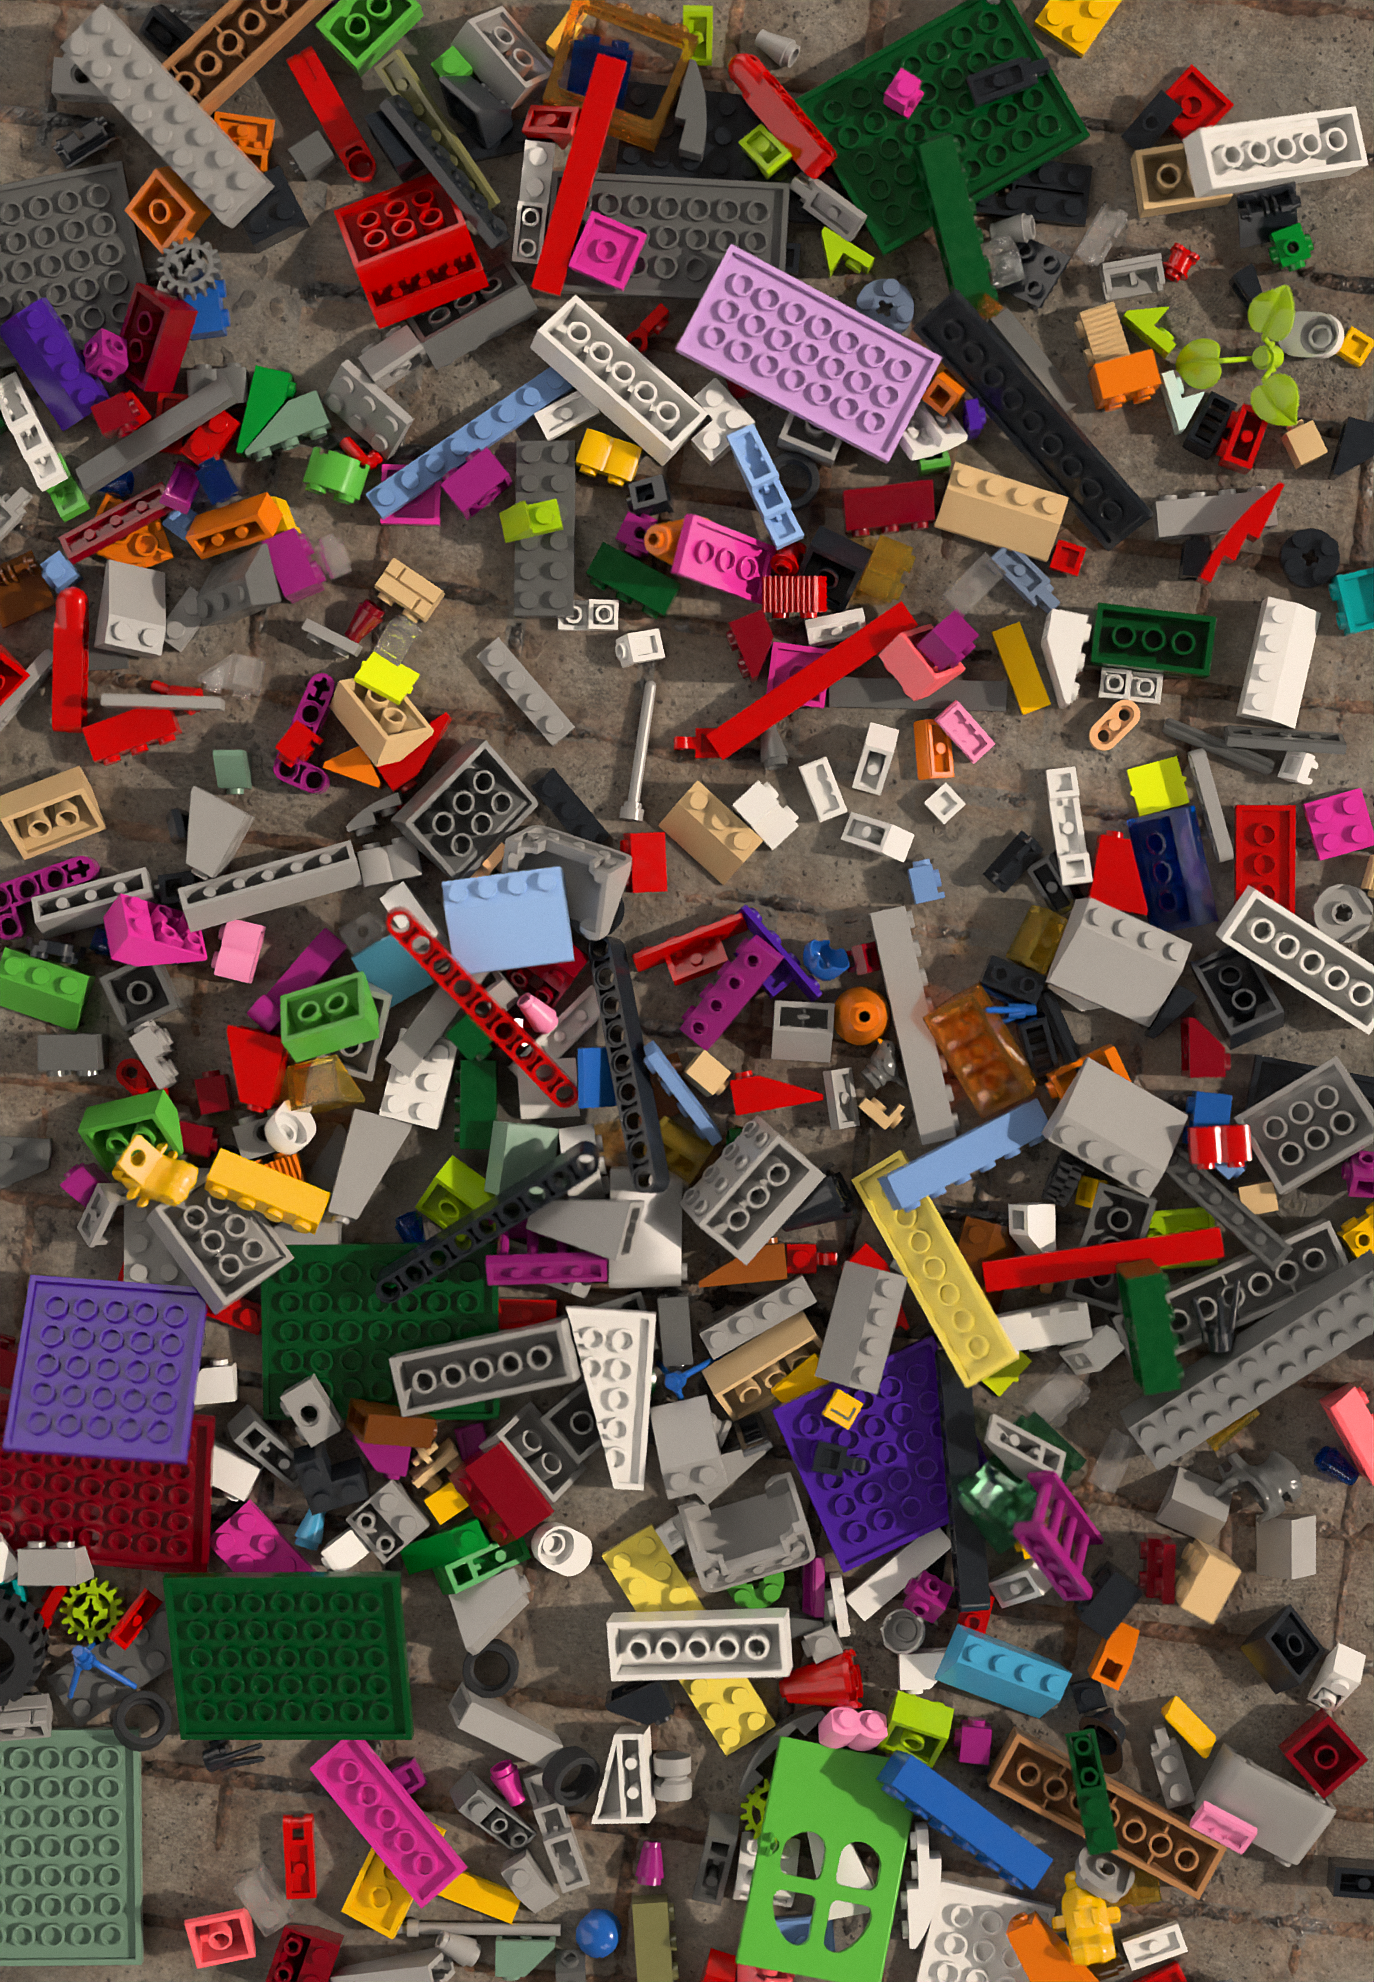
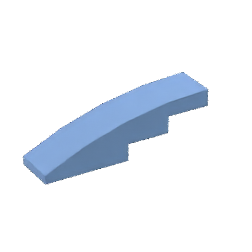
M754 424L726 435L749 493L776 550L803 539L804 534L791 510V503L779 481V474Z

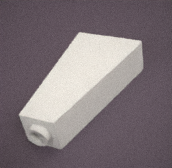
M807 1832L817 1878L821 1871L824 1843L817 1834ZM850 1843L844 1847L840 1855L836 1875L837 1883L866 1890L871 1889L875 1884L855 1845ZM834 1901L830 1906L828 1920L869 1913L870 1910L864 1905Z

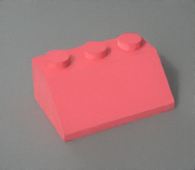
M1347 1383L1319 1399V1402L1360 1475L1374 1486V1413L1370 1414L1365 1405L1369 1403V1400L1361 1387L1356 1389L1354 1385Z

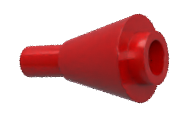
M154 680L151 684V691L161 695L204 696L202 688L168 685L158 680ZM184 710L190 716L200 712L197 710Z

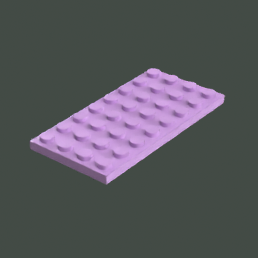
M730 244L675 350L679 354L886 464L889 462L942 359L941 356L732 244Z

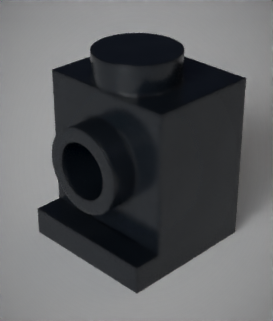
M662 474L628 483L630 495H626V501L631 513L635 512L640 517L642 513L653 516L663 512H668V514L674 512L669 485Z
M1191 536L1190 540H1185L1182 543L1178 579L1196 581L1212 553L1209 550L1210 542H1208L1207 537Z
M191 870L157 875L158 882L154 884L157 900H161L162 905L181 903L179 894L174 892V885L181 883L183 887L199 883V878L191 873Z

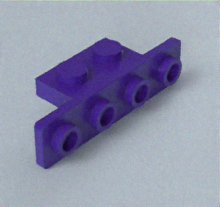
M746 904L742 906L736 914H743L747 928L752 932L753 937L756 935L760 936L784 956L783 960L762 984L761 988L772 999L790 982L794 981L811 1002L818 999L822 992L819 990L820 985L813 976L805 974L800 968L801 963L798 958L791 952L787 953L781 946L782 941L773 930H768L763 925L761 915L754 908H749ZM736 952L733 953V955H734L735 957H737V956L739 955V954L736 953Z

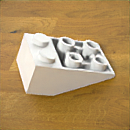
M1052 609L1046 616L1041 647L1060 709H1064L1070 703H1073V700L1076 701L1079 683L1075 682L1076 674L1083 669L1085 654L1081 653V648L1089 640L1091 624H1087V615Z

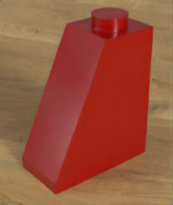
M1106 830L1105 835L1100 834L1097 836L1091 869L1093 882H1090L1088 885L1086 898L1095 899L1121 912L1142 916L1147 915L1148 907L1131 840L1123 838L1124 833Z

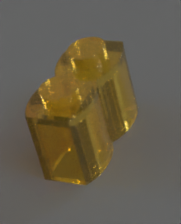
M880 534L857 592L889 605L892 599L899 600L905 585L900 582L903 572L910 573L916 556L911 555L913 547Z

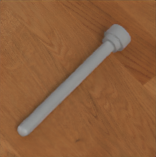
M652 680L647 681L644 686L628 801H625L624 806H621L619 819L633 822H643L644 810L641 809L642 803L639 802L656 693V683Z

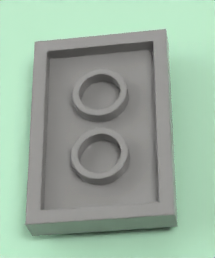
M348 359L338 368L322 399V402L331 411L337 414L386 460L394 455L414 420Z

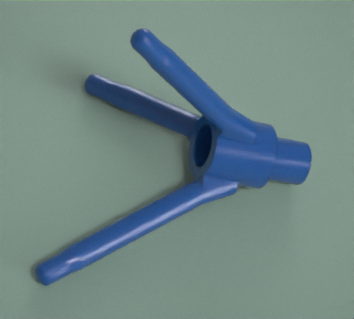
M977 983L976 987L1004 1002V1007H986L985 1012L1004 1013L1005 1016L1004 1019L964 1042L963 1047L967 1048L1006 1024L1016 1021V1019H1024L1026 1016L1036 1015V1004H1025L1024 1001H1016L988 986Z
M722 1355L714 1360L710 1357L685 1372H670L660 1360L656 1361V1365L666 1378V1387L676 1394L679 1401L685 1399L682 1388L686 1385L687 1378L710 1366L715 1361L720 1360Z
M97 1640L86 1647L77 1645L73 1648L72 1654L75 1663L67 1695L69 1699H72L74 1696L80 1672L82 1670H90L93 1667L98 1668L132 1689H136L137 1684L96 1660V1656L91 1650L97 1645Z

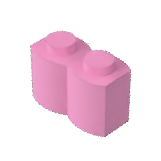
M241 920L221 924L218 939L222 940L220 951L214 952L211 962V968L215 969L214 975L252 984L266 927Z
M837 1707L832 1709L818 1723L819 1743L828 1748L838 1749L847 1746L853 1750L865 1752L874 1749L888 1736L886 1715L874 1710H865L858 1713L853 1709Z

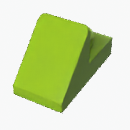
M683 5L682 65H689L690 59L696 60L698 66H712L713 6Z
M762 124L758 125L738 142L742 150L758 165L766 179H769L784 167L792 157L790 151Z
M824 227L821 231L820 239L829 278H831L842 259L846 261L845 266L853 272L860 274L862 271L868 274L875 258Z
M1169 307L1127 310L1120 322L1165 359L1177 344L1173 342L1174 337L1170 332L1162 327L1158 329L1155 325Z
M557 499L527 505L524 500L499 513L506 543L564 530Z

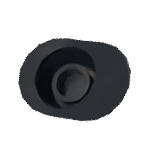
M1108 1707L1104 1711L1095 1712L1092 1716L1082 1717L1079 1721V1730L1095 1729L1103 1772L1114 1774L1123 1765L1122 1745L1126 1737V1728L1120 1719L1115 1716L1114 1709Z

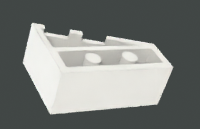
M1066 1299L995 1314L1018 1355L1021 1350L1029 1349L1030 1352L1047 1349V1346L1057 1344V1346L1072 1344L1075 1341L1093 1338L1086 1302Z
M650 1725L621 1726L613 1737L602 1787L599 1791V1798L591 1824L650 1823L656 1814Z

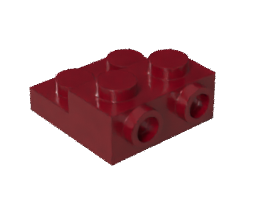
M1144 1533V1541L1139 1542V1559L1144 1561L1143 1571L1138 1572V1585L1143 1589L1146 1598H1159L1162 1604H1174L1176 1544L1168 1534Z

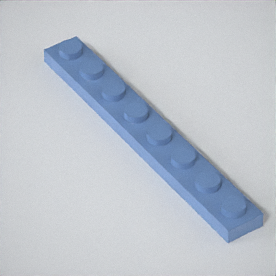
M549 367L365 494L366 498L381 519H386L441 481L442 477L454 467L458 469L466 464V457L474 450L480 448L482 451L486 447L489 448L534 417V413L553 404L575 388L557 371Z

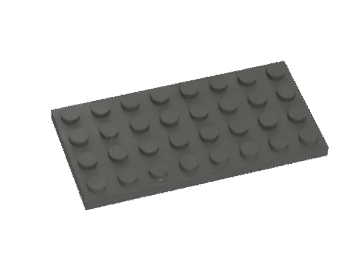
M552 171L549 222L564 171ZM596 173L574 251L592 211L647 234V239L624 292L569 268L562 293L701 301L730 244L785 273L790 183Z

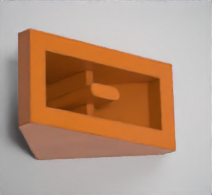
M360 746L329 759L323 764L322 768L382 789L383 782L374 763Z

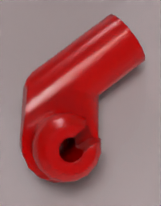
M350 436L343 438L339 443L340 448L347 456L361 461V466L369 465V470L376 469V466L383 461V458L375 449L370 450L366 455Z

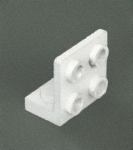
M744 1831L741 1835L737 1878L733 1893L734 1900L747 1901L758 1848V1838L755 1840L753 1838L754 1833ZM791 1838L783 1847L780 1868L784 1874L797 1876L799 1839ZM779 1890L774 1895L773 1905L791 1907L795 1892Z

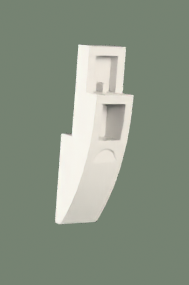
M525 140L512 261L538 264L547 232L555 143Z
M926 1821L914 1822L915 1831L909 1833L910 1850H916V1861H911L912 1880L917 1879V1881H905L906 1891H900L901 1910L907 1909V1920L902 1921L903 1939H908L910 1949H916L925 1935L933 1917L940 1890L941 1855L939 1850L929 1851Z

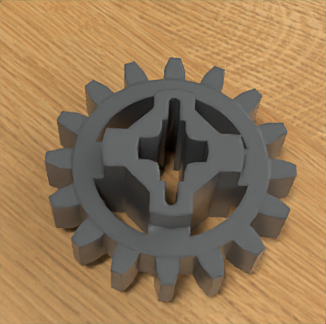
M184 237L183 244L179 245L176 241H173L174 248L172 250L163 249L166 258H158L160 267L157 268V273L162 287L168 289L170 296L178 293L180 300L184 301L187 295H191L192 300L195 301L198 293L207 297L206 289L216 290L217 286L214 280H222L220 270L223 269V265L217 249H212L210 242L207 241L202 245L200 238L196 237L193 243H189L188 238ZM201 258H205L209 262V264H206L205 260ZM171 273L174 274L175 278H178V281L171 276Z

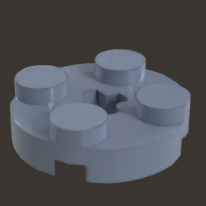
M891 278L878 279L867 284L861 290L856 300L855 311L902 335L913 319L914 302L907 288L897 280ZM884 302L886 305L890 304L892 306L889 311L890 316L886 317L883 313L878 315L876 310L880 308L879 303Z

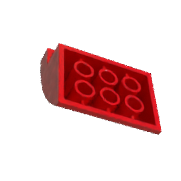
M432 173L334 210L353 266L379 329L489 287L461 210Z

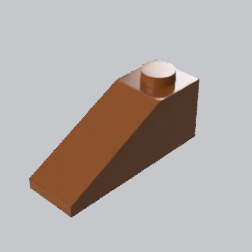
M771 1237L747 1265L734 1256L699 1278V1288L788 1279L784 1241L778 1242L777 1237Z

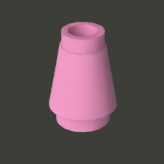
M525 993L518 999L517 1006L534 1032L545 1035L556 1027L558 1017L554 1009L530 993Z

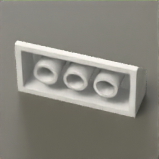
M1267 597L1262 601L1236 716L1295 729L1321 613L1298 603Z

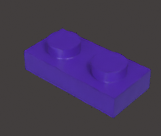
M978 399L966 400L961 410L964 431L968 435L967 440L977 439L981 430L984 429V424H986L984 406L979 407Z

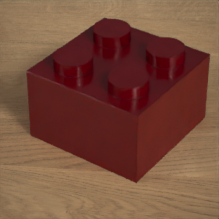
M1322 1707L1278 1745L1283 1754L1323 1799L1368 1761L1362 1751Z

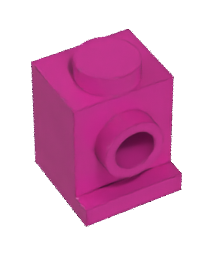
M901 68L885 92L883 104L909 119L924 96V92L920 90L921 80Z

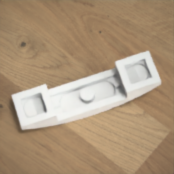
M1073 766L1046 770L1051 825L1062 885L1093 882L1080 810V794L1076 768Z

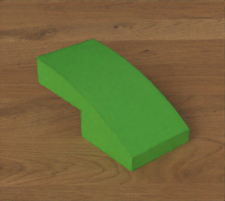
M58 453L68 479L46 491L50 494L61 519L67 522L91 508L61 453Z

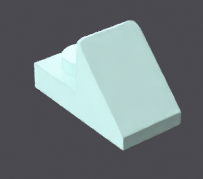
M1171 370L1160 375V388L1174 433L1178 435L1186 428L1205 392L1182 398L1181 394H1184L1180 377H1175L1174 371Z

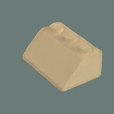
M354 678L338 682L329 708L376 767L400 762L433 735V728L407 696L397 705L353 681Z
M80 766L0 796V820L24 860L107 829L92 787Z
M698 780L658 825L722 885L732 877L764 841Z

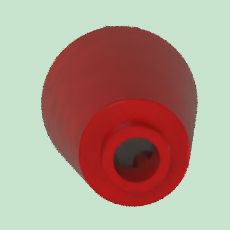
M852 1648L844 1649L843 1653L816 1664L814 1661L792 1670L789 1677H783V1680L779 1681L781 1697L786 1698L788 1703L843 1707L848 1709L861 1708L862 1703L857 1701L858 1698H863V1681L860 1665H854L851 1658L856 1656L855 1651Z

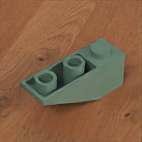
M314 390L289 400L245 450L246 456L250 460L255 459L256 462L270 458L272 452L283 448V451L298 447L300 445L299 441L310 437L311 440H316L326 436L327 430L332 429V425L319 393Z

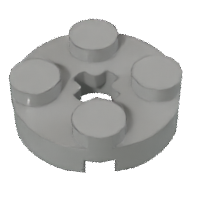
M1336 884L1324 889L1317 896L1311 907L1312 920L1316 929L1338 943H1349L1358 940L1368 931L1371 925L1373 906L1367 894L1360 888L1346 884ZM1338 906L1349 908L1350 912L1347 913V921L1344 922L1343 919H1336L1335 914L1337 913L1336 908Z
M1087 1846L1081 1850L1075 1861L1076 1884L1081 1889L1087 1890L1110 1903L1118 1902L1121 1897L1128 1893L1134 1882L1135 1873L1133 1867L1130 1869L1125 1862L1126 1860L1111 1852L1089 1855ZM1101 1868H1105L1108 1875L1104 1874Z

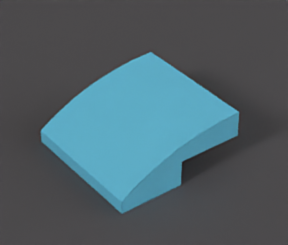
M391 934L351 957L357 970L364 972L367 982L393 995L390 1008L434 983L431 975Z

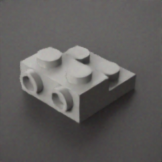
M154 1020L151 1022L147 1021L133 1029L135 1035L128 1039L158 1089L170 1088L180 1082L177 1078L179 1071L171 1059L166 1060L165 1058L166 1055L174 1051L171 1045L174 1043V1040L166 1028L161 1029L160 1025H156Z

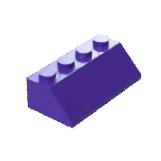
M47 297L35 301L0 326V336L62 431L67 430L92 414L90 407L111 398L99 377L86 372L84 354Z

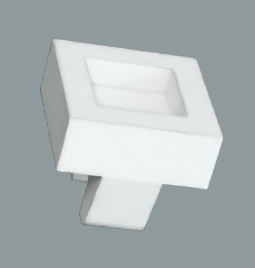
M1287 751L1277 777L1304 785L1311 784L1312 779L1308 778L1311 768H1318V763L1314 760L1315 756L1306 752Z
M679 1513L655 1528L656 1533L670 1555L688 1544Z

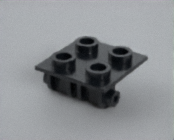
M1295 181L1236 194L1241 249L1270 242L1269 235L1271 233L1298 223L1297 208L1301 207V199L1299 195L1296 196Z
M1029 239L1028 243L1018 242L993 284L996 289L1027 302L1028 308L1037 311L1038 308L1044 306L1043 303L1048 295L1052 293L1054 285L1058 283L1062 272L1066 270L1071 257L1032 239Z

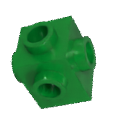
M1300 223L1269 235L1272 247L1268 248V252L1273 265L1278 264L1279 269L1287 267L1289 272L1306 266L1305 260L1311 258L1310 251H1313L1314 247L1309 233H1303ZM1287 245L1294 247V253H1290L1287 250Z

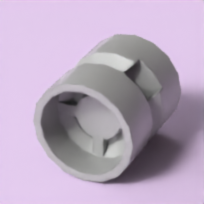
M663 1751L654 1754L653 1769L654 1773L658 1775L654 1779V1798L667 1802L684 1801L692 1798V1779L687 1777L691 1773V1754L684 1751Z

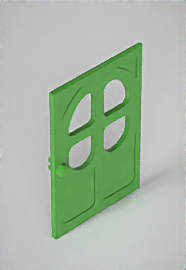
M779 1736L761 1833L757 1840L758 1848L735 1960L736 1963L834 1982H882L913 1813L904 1807L907 1802H901L897 1798L893 1799L881 1790L883 1784L876 1780L890 1759L889 1757L844 1748H828L819 1743ZM801 1832H813L824 1843L821 1871L815 1879L784 1874L780 1868L785 1843L792 1836ZM775 1838H776V1840H777V1848L775 1849V1851H773V1849L775 1848V1845H776V1841H775ZM864 1842L878 1856V1877L876 1884L871 1889L866 1890L837 1883L836 1875L840 1855L844 1847L850 1843ZM779 1890L812 1895L814 1898L808 1937L801 1944L789 1943L777 1926L773 1912V1898ZM834 1901H844L867 1906L870 1910V1919L858 1939L844 1950L836 1952L828 1950L824 1945V1937L831 1904Z

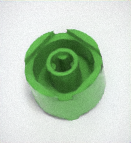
M313 447L302 481L306 484L305 490L320 496L326 492L333 494L334 501L345 505L354 504V501H359L370 466L366 464L360 468L361 461L330 450H328L327 454H319L321 448Z

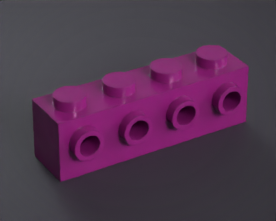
M758 935L751 940L745 938L735 950L739 954L732 963L729 960L725 962L717 972L720 979L715 985L710 982L699 995L703 999L697 1007L691 1005L681 1017L685 1022L679 1029L705 1051H708L784 958L783 955Z

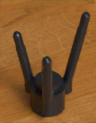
M1236 1279L1234 1282L1228 1325L1224 1324L1223 1296L1219 1295L1217 1297L1218 1324L1211 1325L1210 1331L1207 1329L1197 1298L1192 1297L1191 1299L1201 1330L1202 1342L1208 1343V1350L1210 1352H1227L1232 1350V1340H1235L1240 1279Z
M212 1740L209 1742L210 1748L202 1752L204 1764L210 1773L219 1769L223 1772L230 1768L265 1761L264 1756L232 1761L233 1758L261 1749L262 1743L231 1752L227 1744L222 1746V1743L226 1740Z

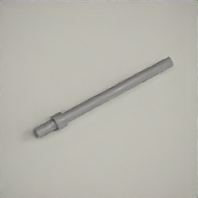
M408 1919L407 1922H402L397 1934H407V1937H419L420 1934H439L443 1930L458 1935L561 1936V1924L420 1922V1919Z

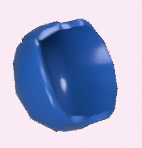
M814 939L804 947L803 963L806 969L819 980H833L849 968L850 960L846 951L843 948L832 949L830 947V940L818 941Z
M593 1909L580 1920L578 1927H576L575 1940L580 1950L589 1957L603 1958L612 1953L618 1946L622 1936V1925L618 1917L609 1910Z

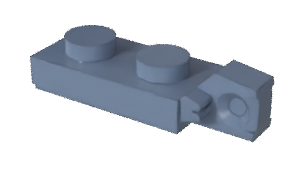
M1001 547L988 559L987 563L1034 608L1039 605L1048 614L1052 609H1056L1059 606L1060 601L1051 593L1054 590L1050 584L1051 580L1025 554L1014 550L1011 552L1007 548Z

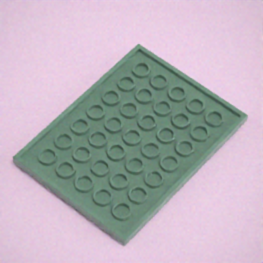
M52 1727L51 1737L0 1741V1966L142 1965L144 1962L141 1752L129 1750L120 1744L114 1735L113 1727ZM127 1727L129 1732L137 1737H141V1727Z

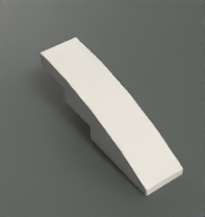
M14 372L0 379L1 413L9 430L14 435L21 454L28 463L40 490L43 492L68 479L58 454L18 374Z

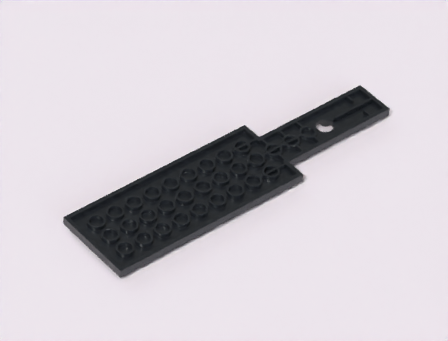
M626 81L615 174L791 184L794 177L801 172L804 173L791 157V160L769 179H766L758 165L742 150L738 142L758 125L762 124L769 132L770 130L747 104L741 94L704 90L707 130L703 160L698 162L679 157V146L684 127L675 125V114L682 87ZM1048 161L1012 182V190L1006 196L998 197L991 194L976 203L975 215L1010 218L1025 213L1026 215H1032L1034 222L1084 228L1093 166ZM829 165L817 179L851 203ZM790 188L788 222L828 227L803 208L804 204L800 200L801 196ZM864 224L859 231H867Z

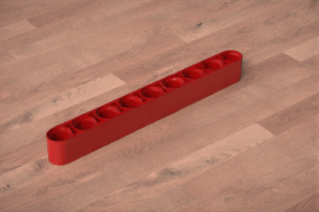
M401 906L392 908L386 916L387 929L390 934L557 1106L569 1108L575 1105L578 1101V1089L570 1076L407 908ZM397 915H404L409 920L406 927L402 929L393 927L391 921ZM425 937L428 939L429 945L424 950H416L412 946L414 939ZM440 958L447 959L450 962L448 969L442 972L436 971L433 968L434 962ZM467 980L471 984L469 990L465 993L455 991L454 985L457 981ZM486 1001L490 1003L491 1008L486 1014H478L474 1010L477 1003ZM505 1022L511 1025V1030L506 1035H499L495 1032L496 1026L500 1023ZM521 1044H528L532 1047L531 1052L527 1056L517 1055L516 1048ZM541 1065H549L552 1068L550 1075L547 1077H539L536 1075V1071ZM569 1086L572 1088L570 1096L567 1098L558 1097L556 1093L560 1087Z

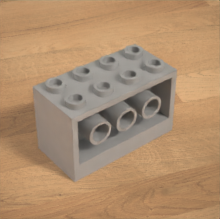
M757 1115L743 1127L742 1133L735 1141L725 1147L720 1158L704 1171L702 1178L697 1184L685 1192L679 1205L699 1227L747 1265L823 1180L825 1175L805 1155Z

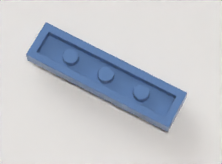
M654 1040L645 1045L646 1058L643 1060L652 1074L658 1072L663 1080L660 1083L669 1096L674 1094L679 1102L676 1104L685 1118L690 1116L695 1122L693 1128L702 1140L707 1138L712 1146L720 1142L722 1137L718 1126Z

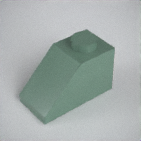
M213 750L218 788L226 790V795H244V789H252V754L244 750Z
M497 1935L495 1941V1977H502L506 1981H515L520 1979V1977H525L555 1948L556 1936Z

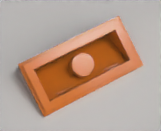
M934 719L915 721L913 726L918 780L953 778L954 765L951 739Z

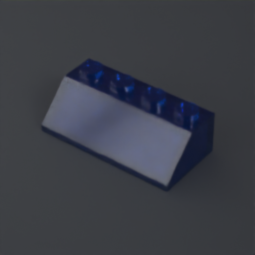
M1195 805L1128 819L1127 824L1148 907V924L1165 932L1218 922L1219 919Z

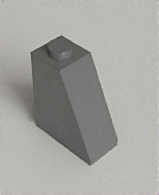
M688 1290L661 1292L658 1294V1309L664 1367L670 1366L671 1371L687 1370L688 1365L693 1364Z

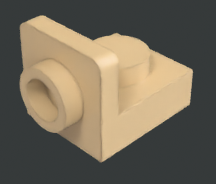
M864 1097L857 1105L884 1130L889 1126L894 1129L904 1117L901 1112L905 1107L899 1103L888 1116L884 1113L887 1108L875 1097L871 1101Z

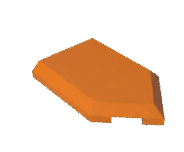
M106 493L95 517L124 501ZM160 518L96 552V554L106 559L148 568L174 558Z

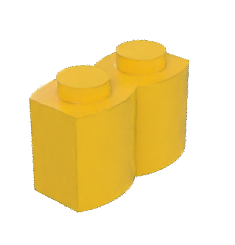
M587 428L575 463L577 466H580L579 471L592 477H596L597 473L607 476L609 483L624 487L625 483L633 482L644 451L642 447Z

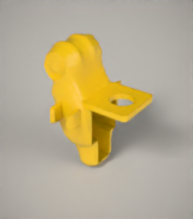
M135 1135L113 1168L112 1175L114 1179L122 1182L129 1190L126 1195L127 1199H135L136 1196L141 1197L137 1202V1207H145L150 1199L163 1202L169 1206H177L188 1197L189 1191L195 1186L198 1169L184 1160H176L178 1156L177 1151H170L167 1156L163 1153L168 1147L167 1143H160L154 1148L140 1135ZM134 1150H140V1152H137L135 1155L131 1156Z
M1075 1870L1070 1871L1064 1877L1066 1892L1061 1901L1062 1915L1052 1918V1929L1056 1933L1066 1931L1074 1964L1088 1966L1092 1963H1105L1116 1957L1110 1924L1120 1922V1909L1118 1907L1107 1908L1104 1899L1081 1889L1075 1881L1077 1876Z

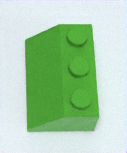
M340 0L315 26L337 54L361 78L424 15L421 5L416 0Z
M5 947L0 961V1006L77 1032L96 976L44 958L30 956V953L15 948Z
M363 971L280 996L281 1040L296 1063L379 1038L378 1013Z
M164 1089L87 1107L78 1129V1133L106 1173L112 1172L135 1135L142 1136L154 1148L160 1143H167L168 1147L163 1153L166 1156L170 1151H177L178 1156H182L184 1153L178 1111ZM134 1150L131 1156L135 1155L137 1152H140V1150Z

